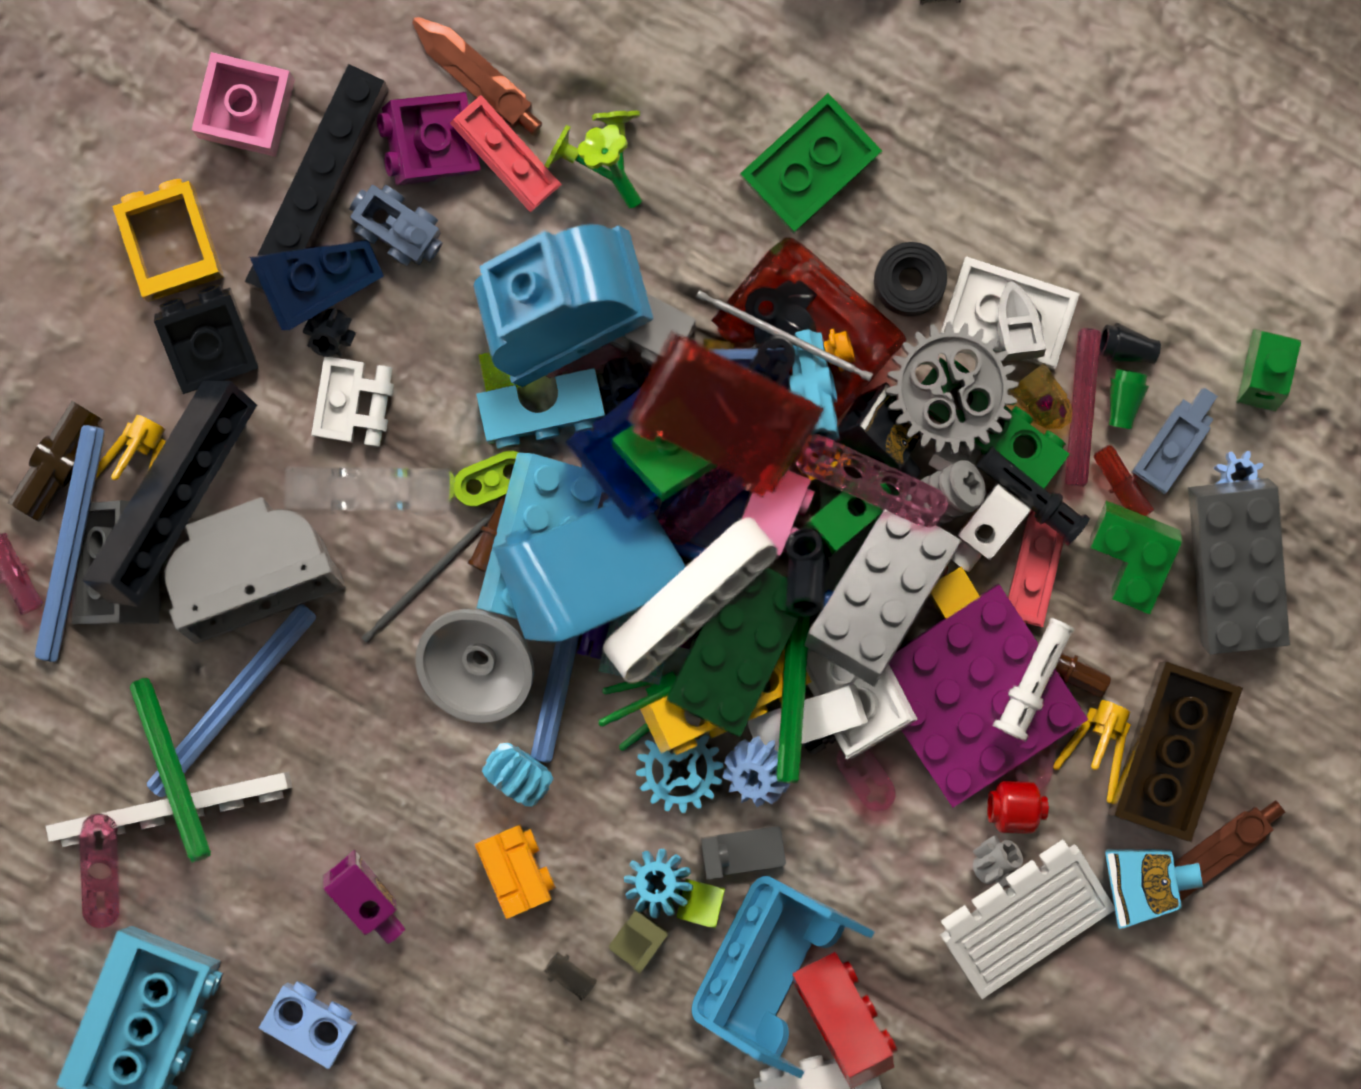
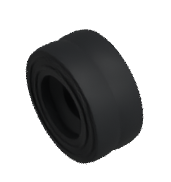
M904 242L890 248L881 257L874 274V287L879 300L887 309L901 316H918L930 311L940 301L947 286V270L944 261L934 249L919 242ZM913 268L921 274L922 284L918 289L907 290L901 286L899 275L903 270Z

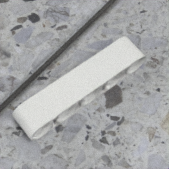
M744 518L739 520L615 631L603 646L604 653L627 682L633 683L642 680L775 560L778 553L777 547L754 519Z

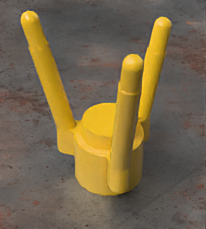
M137 414L132 424L127 423L122 435L99 461L96 479L124 445L128 447L111 475L112 480L116 481L119 479L135 451L147 456L150 449L153 450L149 465L150 469L166 442L161 439L165 428Z
M1106 700L1100 701L1098 709L1090 707L1087 713L1088 720L1081 724L1053 763V769L1059 770L1093 724L1095 725L1093 732L1101 736L1091 764L1093 770L1099 768L1109 741H1115L1117 737L1106 798L1107 803L1111 804L1118 785L1126 736L1131 727V724L1127 723L1131 712L1120 705Z

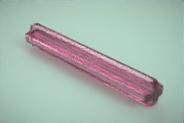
M1082 328L1078 332L1068 453L1070 455L1067 458L1065 478L1066 484L1070 486H1085L1088 483L1101 338L1100 330L1093 328Z

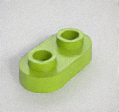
M505 451L459 471L453 482V490L457 499L466 506L480 507L506 495L510 479L504 476V469L508 465H514L517 453L519 452ZM472 480H477L482 485L481 491L475 495L469 494L467 491V485Z

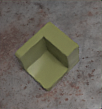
M634 910L610 943L609 949L633 966V970L640 974L668 936V931L645 914Z

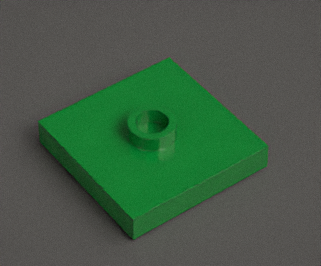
M678 398L612 438V447L661 501H664L727 460L726 449Z

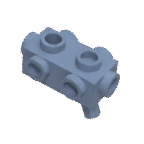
M373 184L367 192L362 189L356 195L349 208L353 211L350 216L351 220L358 225L354 232L363 239L369 240V243L373 245L379 239L391 248L387 254L406 267L411 261L418 266L424 259L431 262L443 244L438 239L441 231L435 226L438 219L420 207L415 212L402 204L405 197L387 185L382 190ZM378 210L386 211L388 213L386 222L382 224L375 222L373 219L375 212Z

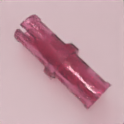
M7 533L0 534V584L6 585L22 616L41 607L44 602L39 597L27 574L30 571L26 563H21Z

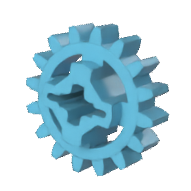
M707 734L699 740L695 738L697 746L678 755L671 753L669 750L660 753L656 743L648 739L646 740L645 744L651 751L648 755L638 754L637 758L646 764L645 768L636 770V775L646 776L647 782L640 789L641 791L653 790L654 794L650 800L652 804L661 798L665 800V811L669 812L673 803L679 804L681 813H686L688 802H693L694 806L699 809L702 807L699 797L703 794L711 799L714 797L709 786L711 783L721 784L722 780L714 776V770L723 768V763L713 762L712 756L716 755L719 749L718 747L706 748L705 744L709 739ZM692 753L693 756L687 766V770L690 772L689 777L685 779L679 776L676 780L673 779L670 784H666L672 772V768L669 765L670 761L674 759L680 762ZM701 754L704 755L707 764L705 780L696 774L695 761ZM654 758L663 764L664 777L658 784H656L652 773ZM688 785L695 791L686 796H673L669 794L675 786Z

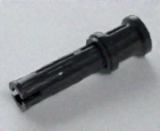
M991 446L979 460L976 467L981 468L1007 491L1035 512L1034 517L1037 518L1036 521L1040 524L1046 523L1063 537V543L1069 546L1087 526L1090 517L1086 514L1082 516L1063 502L1064 496L1060 493L1053 492L1050 494L1024 471L1020 470L995 450L996 448Z

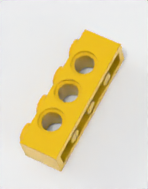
M786 645L769 677L770 689L768 693L762 692L748 721L769 712L765 704L777 698L782 705ZM806 672L807 685L812 682L808 675V672ZM667 697L640 709L660 753L673 748L675 755H678L697 746L698 744L695 740L697 736L709 732L712 739L726 732L701 718L698 726L689 724L685 718V710L665 701Z

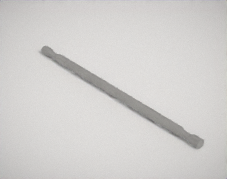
M700 290L696 295V298L707 301L716 308L772 335H781L788 338L793 345L844 370L854 372L867 381H870L873 374L862 371L853 364L719 299H713Z

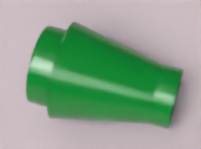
M1116 369L1115 377L1110 378V419L1108 425L1132 429L1133 422L1149 389V385H1146L1148 375Z

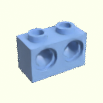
M296 981L294 985L287 982L282 986L259 1029L329 1069L336 1061L357 1024L356 1021L350 1019L353 1013L334 1001H331L329 1006L315 998L317 991L300 981ZM295 1001L300 1004L303 1009L301 1021L290 1022L284 1017L283 1006L285 1002ZM328 1021L337 1027L338 1038L335 1042L328 1043L320 1039L317 1029L321 1022Z

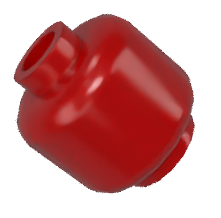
M1000 782L995 791H990L988 794L989 823H994L1000 833L1031 834L1037 831L1041 820H1047L1048 798L1047 796H1041L1040 790L1034 782Z

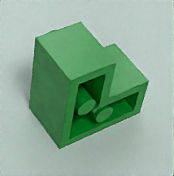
M1106 500L1091 533L1090 548L1123 561L1112 585V600L1150 614L1182 544L1181 530Z

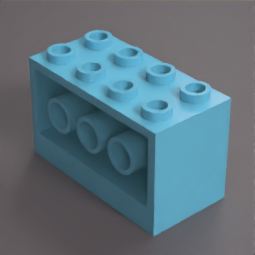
M134 926L119 930L56 1086L64 1089H178L172 1083L180 1071H185L191 1058L193 1049L187 1046L190 1038H193L195 1033L199 1034L204 1025L208 1011L202 1008L205 1000L209 999L210 995L214 996L220 985L223 973L217 970L221 961ZM163 980L166 983V987H168V993L164 995L159 992L157 982ZM145 1018L153 1026V1031L149 1033L145 1031L142 1025V1020ZM128 1057H132L137 1064L136 1070H132L127 1063Z

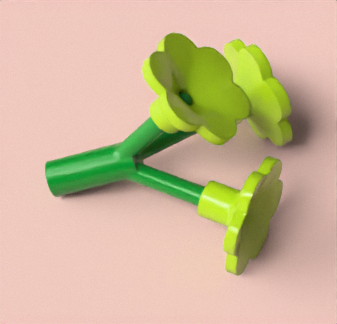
M613 111L593 114L592 121H601L608 124V126L603 129L598 127L590 129L586 133L585 141L581 142L578 148L569 144V131L571 127L565 125L544 166L549 168L560 158L572 164L576 161L611 180L629 209L638 206L642 199L625 173L623 151L628 145L625 138V123L633 118H638L640 111Z

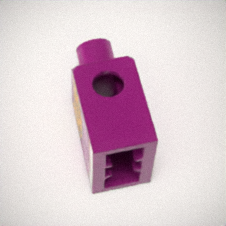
M355 849L323 875V889L365 936L375 929L387 944H390L405 931L406 928L393 914L397 910L395 898ZM369 900L377 903L373 908H364L362 906L364 902Z

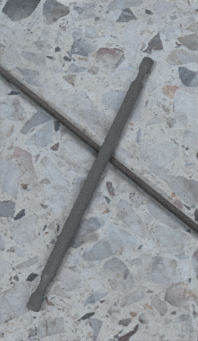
M496 506L490 514L480 520L376 622L370 631L361 637L366 643L481 532L482 526H487Z

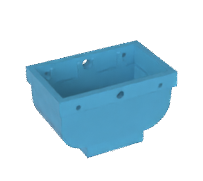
M583 225L564 230L555 235L543 231L480 265L481 276L473 284L492 362L496 368L510 376L511 383L521 387L654 320L630 232L619 225L612 229L602 225Z

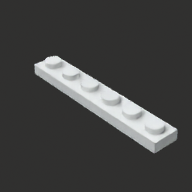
M289 772L191 793L200 817L205 815L203 807L219 804L220 812L244 807L243 799L258 795L260 803L284 798L282 790L292 788ZM168 799L47 825L46 830L49 842L61 839L62 847L86 842L85 834L100 831L101 837L106 838L126 833L124 825L140 822L141 829L164 825V816L172 815L173 812Z

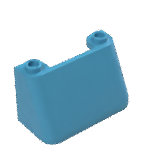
M631 485L617 487L607 492L609 498L603 501L604 507L544 533L530 534L527 528L512 532L505 536L506 543L493 548L525 639L560 641L581 634L645 605L686 568L641 490L632 489Z

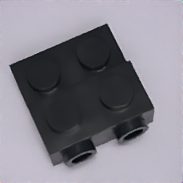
M219 284L206 287L197 292L198 299L183 303L182 298L171 299L162 303L159 306L161 312L154 315L155 326L183 395L197 390L202 381H224L259 368L231 287L224 290L221 289Z

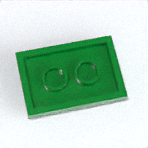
M827 93L740 173V177L790 231L795 234L881 155L882 150L835 99Z

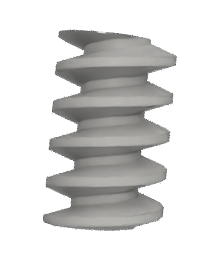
M960 460L953 464V466H947L942 471H937L931 476H927L909 485L907 493L901 497L899 504L940 527L946 522L962 517L981 506L985 498L984 480L974 464L966 460Z

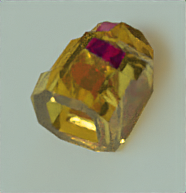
M1044 363L1019 381L1017 388L1010 390L1023 410L1034 419L1033 423L1045 429H1062L1071 423L1073 409L1067 394Z

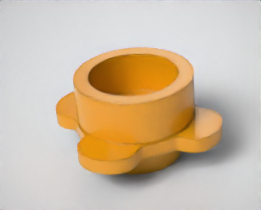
M834 328L830 329V340L824 341L825 351L849 363L855 362L854 351L847 331L836 333ZM838 367L840 372L844 371V369Z

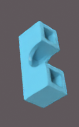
M595 368L556 376L557 400L552 408L541 413L531 412L522 406L516 385L476 394L487 443H496L497 449H503L521 444L520 437L535 434L536 440H545L559 436V429L574 426L575 431L580 432L599 427L598 420L606 418Z

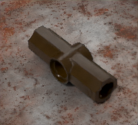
M71 401L51 435L44 437L34 450L28 464L30 468L11 496L8 504L40 522L61 486L65 487L71 480L81 428L84 425L100 427L103 419Z

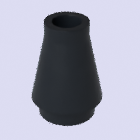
M1116 323L1114 326L1105 325L1098 344V354L1106 357L1108 362H1147L1155 364L1161 350V342L1159 340L1151 339L1120 323Z

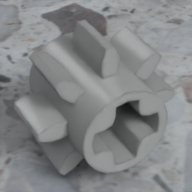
M996 835L981 843V846L973 851L977 856L973 861L974 872L978 879L985 884L996 882L1002 888L1006 887L1009 884L1005 878L1018 870L1023 863L1022 853L1018 846L1010 840H1004L1000 843Z

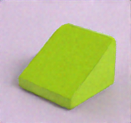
M686 878L685 882L692 884L693 890L682 891L681 896L688 903L686 906L679 905L676 918L716 929L725 888Z

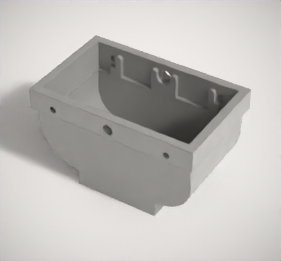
M263 497L186 525L190 541L174 551L165 570V582L174 608L170 610L175 628L195 644L346 588L341 572L332 562L326 544L312 526L295 512L282 509L273 510ZM270 601L271 607L267 610L263 609V603Z

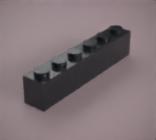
M350 64L347 65L257 256L313 248L389 91L385 80ZM252 265L245 282L251 288L265 294Z
M202 381L82 579L84 583L109 603L139 605L256 409L257 404L233 382Z

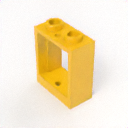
M182 179L169 180L159 185V191L147 195L143 191L133 192L121 197L122 203L112 206L141 296L148 302L224 277L195 187L189 181L182 182ZM184 198L204 260L149 278L129 216Z

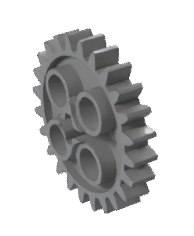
M947 322L944 333L940 334L933 324L929 327V338L926 339L918 331L914 334L916 347L906 342L902 344L901 347L907 355L906 358L901 356L893 357V363L900 370L887 373V378L897 382L896 386L885 390V394L897 396V401L889 405L888 409L889 411L901 410L902 415L895 422L896 426L908 422L911 427L906 437L910 438L916 433L921 434V448L932 440L935 441L936 453H940L945 443L950 445L953 455L958 453L960 443H964L968 451L971 452L974 450V439L976 437L984 445L990 442L986 432L988 429L996 434L1001 433L1002 428L996 421L997 419L1007 421L1011 419L1012 415L1004 409V405L1010 406L1017 403V399L1007 395V391L1017 388L1018 382L1007 380L1006 376L1011 374L1016 368L1015 366L1002 365L1001 362L1008 355V351H1002L997 354L993 351L998 341L996 338L986 344L982 342L984 329L981 328L974 336L968 335V323H964L959 333H954L952 323ZM959 353L970 354L975 360L976 366L974 371L963 373L957 370L954 365L955 355ZM939 354H944L946 357L952 383H960L962 386L956 393V397L965 416V422L963 423L958 421L951 393L942 392L947 379L938 360ZM921 365H928L934 368L937 373L936 382L927 386L919 383L915 376L916 368ZM972 391L982 392L988 400L987 409L982 412L970 409L967 404L968 393ZM935 403L946 406L949 411L948 422L944 424L932 422L928 417L929 406Z

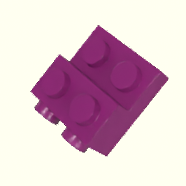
M466 92L390 100L382 107V113H379L377 116V127L380 136L387 137L390 152L385 153V170L388 176L395 177L396 186L432 182L441 177L474 174L481 170L478 154L450 124L459 113L469 106Z

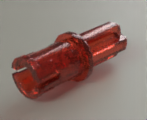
M1107 445L1094 454V459L1111 485V488L1108 490L1110 494L1114 493L1124 508L1144 516L1150 514L1154 508L1136 482L1137 475L1129 473L1112 445Z

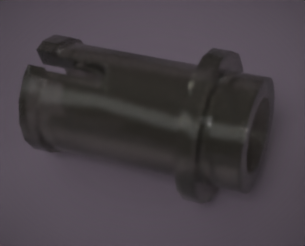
M557 952L543 970V972L549 975L547 980L551 982L554 979L582 1001L592 990L597 980L569 961L570 956L567 953L563 956Z

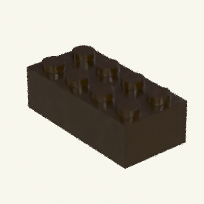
M1167 661L1159 662L1108 815L1192 842L1243 688Z

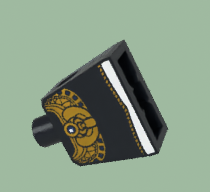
M885 382L856 398L839 424V439L835 440L833 444L870 480L875 476L882 478L893 473L902 485H906L921 473V469L910 456L920 439V434L916 433L914 436L907 438L906 434L911 427L909 423L896 426L895 422L902 413L901 410L889 411V405L897 401V397L885 394V390L890 387Z

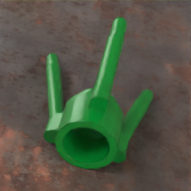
M658 671L637 682L629 683L626 681L604 687L602 693L608 695L651 685L645 689L648 696L600 719L599 725L601 727L606 726L667 697L676 679L673 671L665 675ZM647 723L643 724L619 745V749L625 751L650 731Z

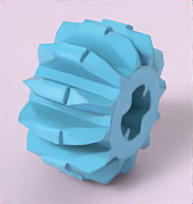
M511 743L499 744L496 750L492 751L486 759L487 763L482 769L484 777L487 778L488 782L493 784L496 789L502 791L507 797L514 799L517 803H522L524 806L536 805L541 798L543 799L553 781V776L547 767L531 757L529 753L524 752L518 746L515 747Z
M665 849L658 850L656 862L649 851H644L642 853V858L645 862L644 866L634 860L629 864L632 869L638 872L637 876H624L625 883L636 885V888L629 890L625 894L627 899L632 900L641 897L636 904L635 910L642 913L650 905L649 912L652 918L659 917L661 905L668 916H673L675 909L672 901L681 906H686L688 901L680 896L679 893L681 890H693L692 884L681 882V879L688 877L692 873L691 869L683 867L676 870L681 863L682 857L675 854L667 862L668 855ZM662 873H664L666 876L663 878V883L667 887L663 892L656 889L654 894L652 892L654 884L651 882V879L654 875L661 878Z

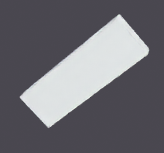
M855 684L804 701L802 744L868 722ZM781 708L748 721L753 738L760 736L764 745H767L769 741L775 740L774 749L777 752L779 751Z

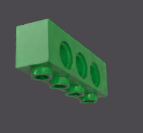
M940 357L939 363L947 379L942 392L950 393L952 390L961 389L960 383H952L947 362ZM954 360V365L957 370L963 373H969V370L967 368H965L958 361ZM934 368L931 369L922 381V385H932L936 382L937 373ZM972 391L968 393L970 409L976 412H982L987 409L988 400L982 392ZM940 403L929 406L928 414L941 424L948 422L949 411L946 406ZM1004 405V409L1012 415L1009 421L1000 419L1002 423L1000 434L987 433L990 441L988 444L984 445L976 437L974 439V448L981 451V454L984 455L993 446L996 448L995 450L1016 467L1024 471L1041 487L1045 488L1070 455L1063 449L1066 443L1049 430H1046L1043 434L1031 424L1034 419L1019 407L1014 406L1011 410ZM956 409L958 421L961 423L965 422L963 411ZM1025 437L1032 442L1034 452L1030 458H1021L1016 455L1013 449V443L1016 438Z

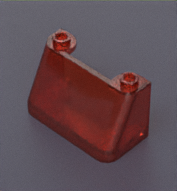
M785 237L768 250L726 303L745 312L746 297L753 289L760 286L775 288L786 280H791L794 284L802 281L817 294L814 301L805 309L815 322L817 333H822L824 341L830 340V329L834 328L836 333L847 331L855 356V362L851 364L862 371L873 374L871 380L867 381L854 372L847 370L840 372L838 366L827 361L833 375L837 393V402L834 403V408L838 421L899 352L902 344L907 340L902 331L806 246L794 238ZM761 302L758 311L761 313L769 312L772 308V302ZM721 309L712 318L711 321L718 326L719 334L731 343H736L737 341L746 343L751 340L760 347L754 339V325ZM792 368L789 371L790 375H793Z
M671 330L627 419L635 424L632 432L652 442L659 436L745 479L742 487L764 497L766 491L776 492L818 424L825 408Z

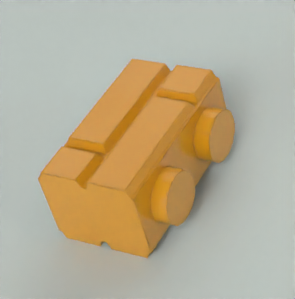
M519 824L475 843V847L506 919L552 899L550 891L555 889L556 886L548 867L539 868L534 853L539 852L540 848L531 829L524 831L522 825Z

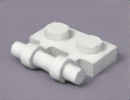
M324 357L311 435L313 437L353 443L355 427L366 429L364 445L380 447L382 432L387 431L388 420L384 418L388 396L392 397L394 384L390 383L393 368L377 365L375 380L363 379L364 362ZM361 392L372 394L369 416L357 414Z

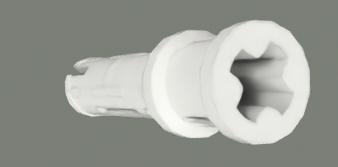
M1050 618V623L1033 654L1019 686H1014L1013 689H1010L1008 693L1010 700L1000 720H995L993 726L1025 742L1028 738L1026 731L1036 710H1041L1043 707L1042 703L1044 700L1040 697L1057 666L1071 634L1075 630L1054 618Z

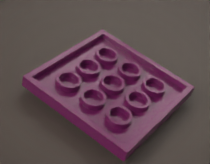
M999 584L897 649L889 662L893 674L918 719L901 729V731L952 808L1088 720L1062 678L1054 669L1040 697L1044 700L1042 703L1043 707L1041 710H1036L1026 731L1028 735L1026 742L993 726L995 720H1000L1010 700L1008 695L1010 689H1013L1014 686H1019L1039 645Z

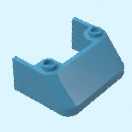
M762 876L751 885L693 1000L692 1016L696 1022L754 1059L801 1079L805 1071L781 1057L788 1042L789 1028L783 1019L776 1016L793 982L792 973L799 970L811 944L820 948H829L839 940L845 927L871 939L875 931L772 877Z

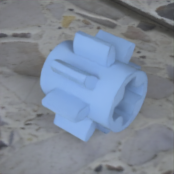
M1232 451L1226 453L1228 464L1226 466L1217 464L1213 468L1221 473V480L1215 484L1234 482L1231 479V474L1236 469H1244L1247 476L1242 481L1260 479L1257 478V470L1261 469L1264 465L1263 463L1254 465L1249 460L1251 456L1250 451L1244 452L1241 459H1236Z

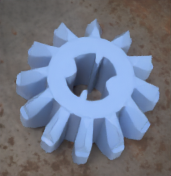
M760 736L753 738L750 742L744 739L738 742L734 750L730 751L726 756L725 765L727 767L722 778L732 782L729 786V792L738 791L742 794L741 803L752 798L756 807L763 805L765 801L772 804L778 801L782 793L786 792L789 788V783H781L777 779L778 752L774 749L775 740L769 741L767 745H764Z

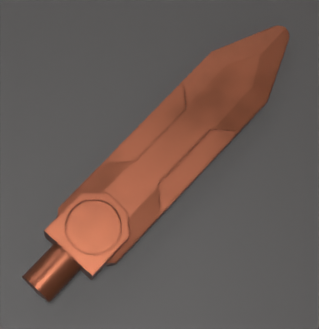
M420 17L413 19V26L427 55L474 97L478 98L482 95L502 119L513 128L519 123L531 135H534L541 128L543 123L530 112L533 106L526 99V95L451 28Z
M1275 800L1261 811L1257 807H1253L1249 811H1243L1174 861L1175 867L1199 863L1202 883L1204 885L1266 839V835L1274 830L1270 824L1285 814L1284 809ZM1198 888L1179 891L1181 901Z

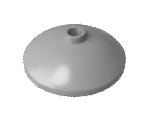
M461 609L446 613L429 625L417 645L415 657L416 671L423 689L438 707L459 719L478 723L503 719L514 713L524 703L532 688L534 663L527 643L512 625L492 613L475 609ZM477 651L484 652L488 658L481 657Z

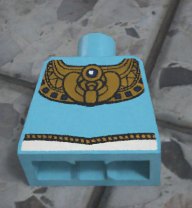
M1107 849L1105 851L1118 929L1182 908L1179 891L1203 887L1199 863L1175 867L1173 853L1170 849Z

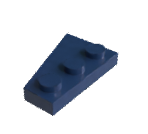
M369 240L249 257L281 330H291L384 277Z

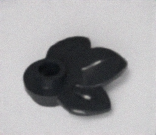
M786 280L775 288L770 286L757 287L746 297L744 307L747 314L795 336L796 332L807 329L817 333L815 322L809 312L805 310L818 295L817 289L812 285L799 280ZM763 301L772 302V308L767 313L758 311V307ZM754 326V339L759 346L766 338L773 336Z

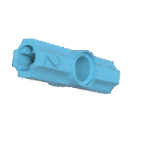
M810 329L795 333V337L825 351L822 333L812 332ZM793 345L795 348V361L792 366L793 375L789 376L794 404L799 412L805 446H812L817 449L830 447L835 440L839 439L837 416L834 408V403L837 402V393L831 369L828 367L826 360Z

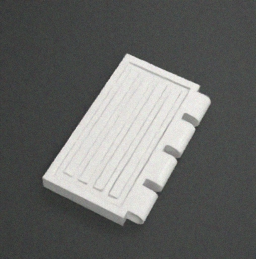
M1062 839L1039 855L1044 863L1043 866L1038 868L1035 862L1031 860L1005 878L1010 888L1004 891L1002 886L997 883L971 900L977 909L976 911L970 913L964 905L941 920L946 931L941 933L940 936L981 999L1115 910L1113 903L1075 844L1068 847Z

